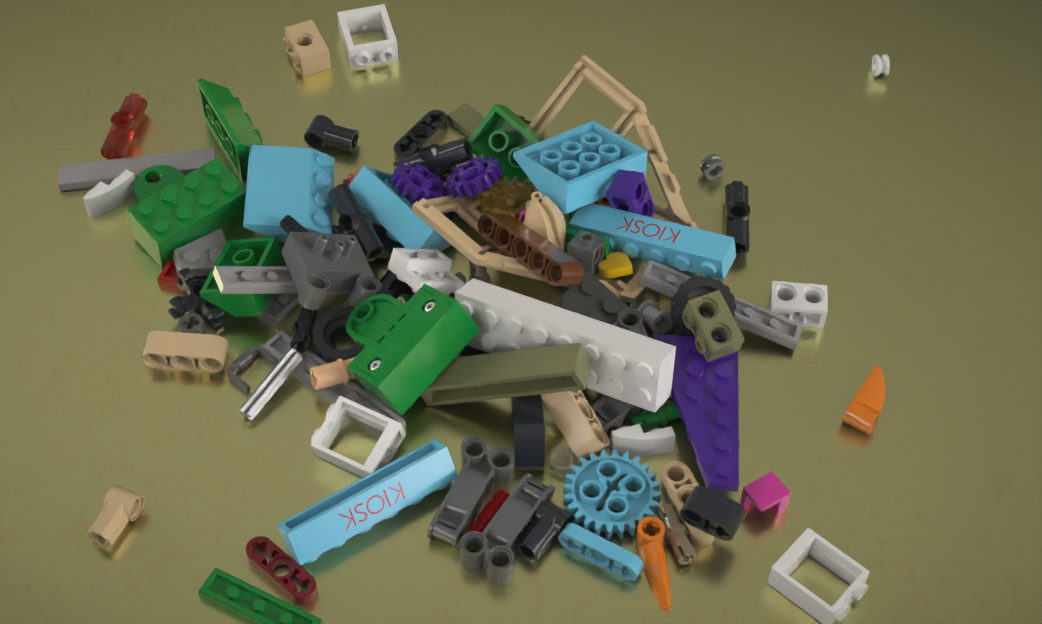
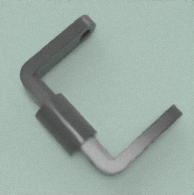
M256 345L248 352L243 353L227 369L228 379L246 393L251 388L236 375L238 371H241L252 362L257 355L262 356L273 366L279 361L260 345Z

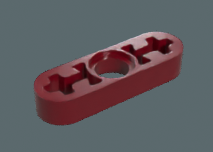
M258 536L252 538L247 543L246 554L248 562L293 603L305 606L311 604L316 599L318 590L314 577L267 537ZM255 550H266L267 557L270 559L267 563L266 557L261 553L256 555ZM279 565H287L290 568L289 573L281 577L274 575L273 570ZM295 578L298 585L302 588L308 586L309 591H300L298 593L297 585L293 582Z

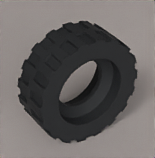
M697 275V277H691L680 285L670 304V315L673 318V324L680 330V333L694 337L691 329L685 326L682 317L688 301L694 297L703 296L720 290L733 317H735V297L731 294L730 288L722 283L723 281L716 280L712 276Z
M353 306L331 308L325 314L320 315L319 320L315 321L313 325L314 330H312L311 335L316 354L327 363L337 361L340 358L346 360L356 357L364 349L357 343L347 349H337L330 341L331 335L335 330L346 327L347 319L354 309Z

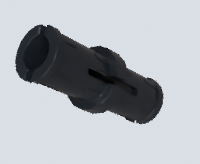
M303 306L300 309L297 322L295 321L292 330L294 334L290 342L291 348H294L296 344L295 350L299 353H303L308 349L312 330H314L313 325L318 314L317 310H313L312 313V310Z

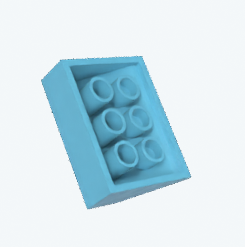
M595 121L588 122L513 152V158L538 191L542 193V196L549 197L560 211L565 214L606 197V191L619 169L642 172L646 179L648 151Z
M251 145L249 148L243 227L268 237L276 236L278 241L285 243L289 234L279 224L286 215H290L310 233L332 234L333 204L327 194L334 185L335 158L312 148Z

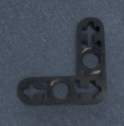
M433 110L421 118L395 143V161L417 154L418 151L432 145L441 137L448 128L446 113L440 110ZM420 134L427 136L423 140H418L414 137ZM457 166L450 167L444 173L439 174L440 180L446 183L445 180L448 179L451 173L456 172Z

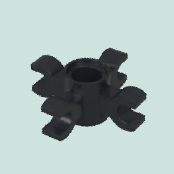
M189 268L178 271L177 274L181 279L177 280L176 284L187 295L183 297L177 296L169 300L173 308L168 309V313L172 318L178 319L189 311L200 316L205 315L208 323L213 328L223 324L220 316L224 315V310L200 296V291L206 280H195Z

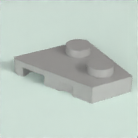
M218 229L175 249L173 260L177 272L184 268H189L194 276H208L226 244L222 229Z

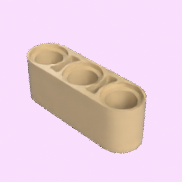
M152 331L148 334L142 361L145 365L156 369L217 373L223 370L229 343L225 338L218 335Z
M581 390L540 394L572 451L578 458L587 459L590 452L595 454L609 444L606 431L604 432L603 426Z
M676 460L670 461L663 469L661 491L668 504L674 505L681 524L687 527L689 531L688 538L691 544L701 548L707 547L712 544L715 537L687 524L680 516V510L694 487L699 486L685 463Z

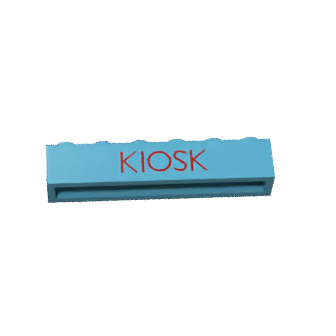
M594 203L578 208L569 222L570 228L610 237L611 252H623L628 257L646 261L650 259L662 265L701 274L706 277L712 276L713 278L724 280L736 258L734 237Z
M433 439L277 524L289 555L300 565L311 563L317 560L320 554L329 549L342 546L347 539L354 535L369 531L374 524L381 520L396 516L399 510L406 506L417 504L424 499V496L433 491L446 488L458 476L448 448Z

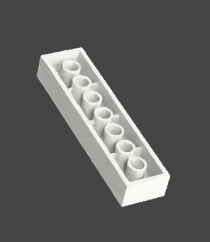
M474 278L455 292V300L460 303L480 329L467 346L487 353H499L544 346L581 343L592 361L586 386L587 389L652 412H656L671 396L676 346Z

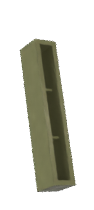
M581 343L457 357L452 360L420 396L428 406L585 390L592 361Z

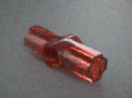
M130 93L129 96H126L120 110L111 116L112 127L100 150L102 157L108 160L124 158L129 145L138 138L137 128L148 106L147 100L139 94Z

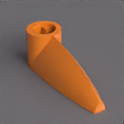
M876 365L842 418L844 423L869 435L874 427L885 399V381L880 366Z
M645 517L639 521L637 526L636 549L639 558L644 563L643 571L661 609L671 608L669 568L663 543L665 525L659 518Z

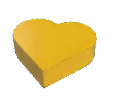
M623 252L610 253L606 260L598 264L599 275L606 279L633 274L632 264L627 254Z

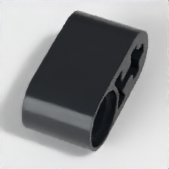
M695 486L680 510V516L687 524L720 540L731 541L746 516V510L740 503L704 486Z

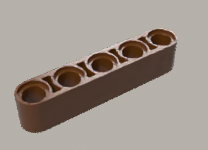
M485 213L480 216L477 227L479 234L510 257L516 258L517 262L550 285L574 286L582 282L584 269L578 260L506 213Z

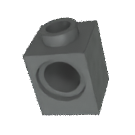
M580 231L569 242L567 253L582 264L584 272L588 270L595 276L599 271L598 264L604 259L605 239L589 232Z

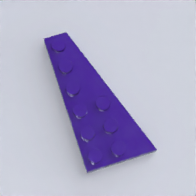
M652 334V339L676 346L671 394L681 421L685 424L689 443H692L696 461L706 488L738 492V351L707 362L704 355L700 354L696 348L695 337ZM713 338L716 342L723 343L721 339Z

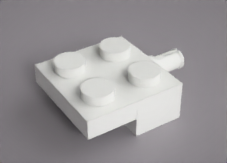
M393 248L388 269L397 275L398 280L412 287L413 292L416 293L425 283L446 295H450V293H455L465 285V282L450 272L452 260L439 250Z

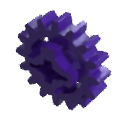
M485 156L482 160L480 157H476L465 164L457 166L456 172L451 173L450 178L445 180V185L453 198L459 196L462 199L466 195L468 197H475L478 193L489 190L493 186L492 183L498 182V177L503 175L501 172L503 170L498 159H495V157L488 158V156Z
M409 162L406 165L400 163L391 176L393 178L391 182L396 184L395 189L400 190L403 196H408L413 203L419 202L422 198L428 200L448 195V189L444 186L445 182L440 180L437 174L431 173L425 166L416 164L414 167Z

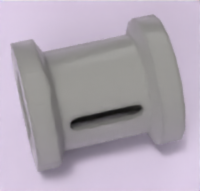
M647 300L638 307L637 310L643 315V324L649 325L654 334H664L670 329L673 318H671L670 313L667 311H661L658 304L654 301Z

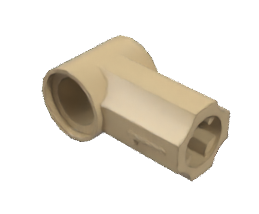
M118 485L112 486L105 496L103 510L87 531L89 538L105 548L107 546L112 547L128 521L136 520L141 514L145 502L144 497Z

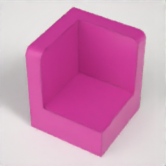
M771 471L743 487L740 503L744 507L754 503L762 512L772 507L778 514L787 509L791 492Z

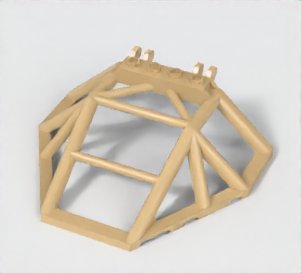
M584 54L529 126L544 139H548L543 134L544 130L583 80L586 79L624 111L611 131L625 138L635 125L644 150L648 151L647 164L651 163L668 204L666 209L654 204L656 211L652 218L697 228L695 222L691 221L679 193L681 189L677 179L669 170L667 165L668 158L654 125H650L647 118L645 104ZM498 177V182L492 183L493 186L489 190L478 193L475 197H468L466 195L462 199L459 196L453 198L447 190V196L428 200L422 198L419 202L416 201L413 204L412 211L473 264L544 281L517 262L516 258L510 257L493 244L480 247L442 214L454 211L478 232L477 224L482 215L479 211L494 199L495 213H506L504 189L509 184L501 177ZM645 266L627 284L620 279L616 281L603 278L598 273L595 275L601 283L623 302L632 304L647 288L639 284Z

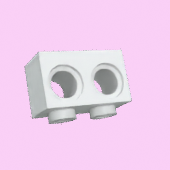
M772 281L768 297V310L802 324V327L824 328L828 312L827 285Z

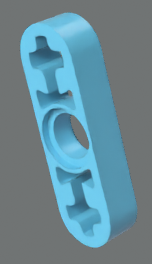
M566 524L558 536L559 542L567 550L625 580L635 581L644 568L643 561L634 553L577 524Z

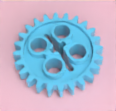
M601 449L600 457L590 452L589 461L582 457L579 458V466L572 465L571 474H566L565 484L563 485V503L568 506L567 512L574 515V524L584 522L583 528L586 530L594 528L595 534L598 536L603 531L606 532L607 539H610L612 532H616L618 537L623 539V533L626 530L630 535L634 536L639 521L645 517H654V513L659 508L661 493L659 492L660 482L655 481L656 472L648 473V463L640 466L639 456L632 460L628 459V451L622 457L618 456L617 449L613 450L612 455H607L606 451ZM634 489L637 490V492H631L629 490ZM587 495H593V496H596V497H594V498H589V497H587ZM612 510H618V511H621V512H620V513H614V512H612Z

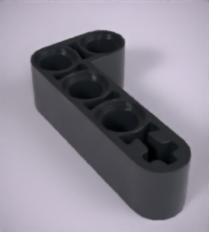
M540 394L511 397L515 470L545 469V426L542 397Z

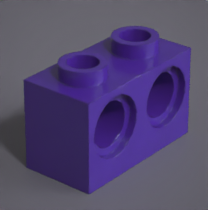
M619 169L606 191L611 208L653 217L656 210L644 173Z

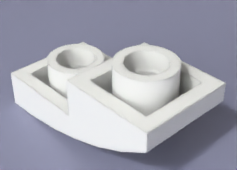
M126 169L110 185L100 181L93 189L89 190L83 197L88 216L95 217L104 214L135 195L134 182L136 180L134 173Z
M640 424L622 426L612 431L610 449L612 452L614 449H617L618 454H624L628 451L631 456L666 454L673 452L676 435L672 426L662 429L654 428L647 433H643Z

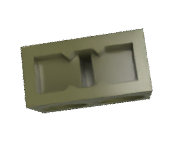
M720 290L688 301L683 311V321L685 326L691 329L695 337L696 348L700 354L704 355L707 362L732 354L740 349L745 339ZM699 312H706L710 317H704ZM712 336L719 337L723 343L716 342Z

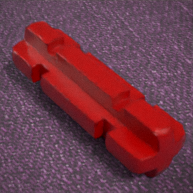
M498 489L492 496L493 500H489L476 517L477 521H473L469 526L468 532L478 531L482 533L510 494L502 489Z

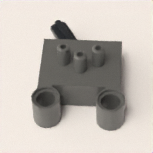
M286 215L280 221V227L289 234L281 253L299 293L297 300L304 308L310 310L319 309L327 292L351 293L348 300L354 308L364 299L379 293L381 282L373 275L355 235L310 233L290 215Z

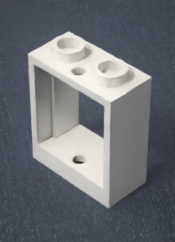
M385 4L337 12L339 32L351 69L398 60L397 40ZM384 29L387 40L353 45L351 35Z
M339 396L336 403H332L329 406L326 420L321 428H317L313 433L310 446L317 457L363 478L390 463L406 433L400 422ZM348 416L383 431L364 465L329 449Z
M807 528L771 567L767 583L820 623L832 624L836 619L839 622L843 620L851 608L849 604L854 598L859 601L869 587L866 584V580L870 571L813 530ZM809 555L850 584L832 606L790 577Z

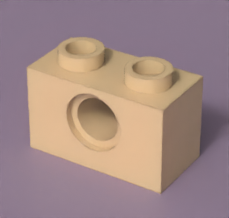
M313 20L285 27L286 38H283L285 50L287 53L291 52L293 65L295 68L299 67L303 76L331 68L329 49Z

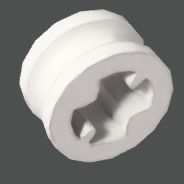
M878 54L874 55L872 58L874 77L879 76V74L888 76L890 70L889 56L887 54H883L882 57H879Z

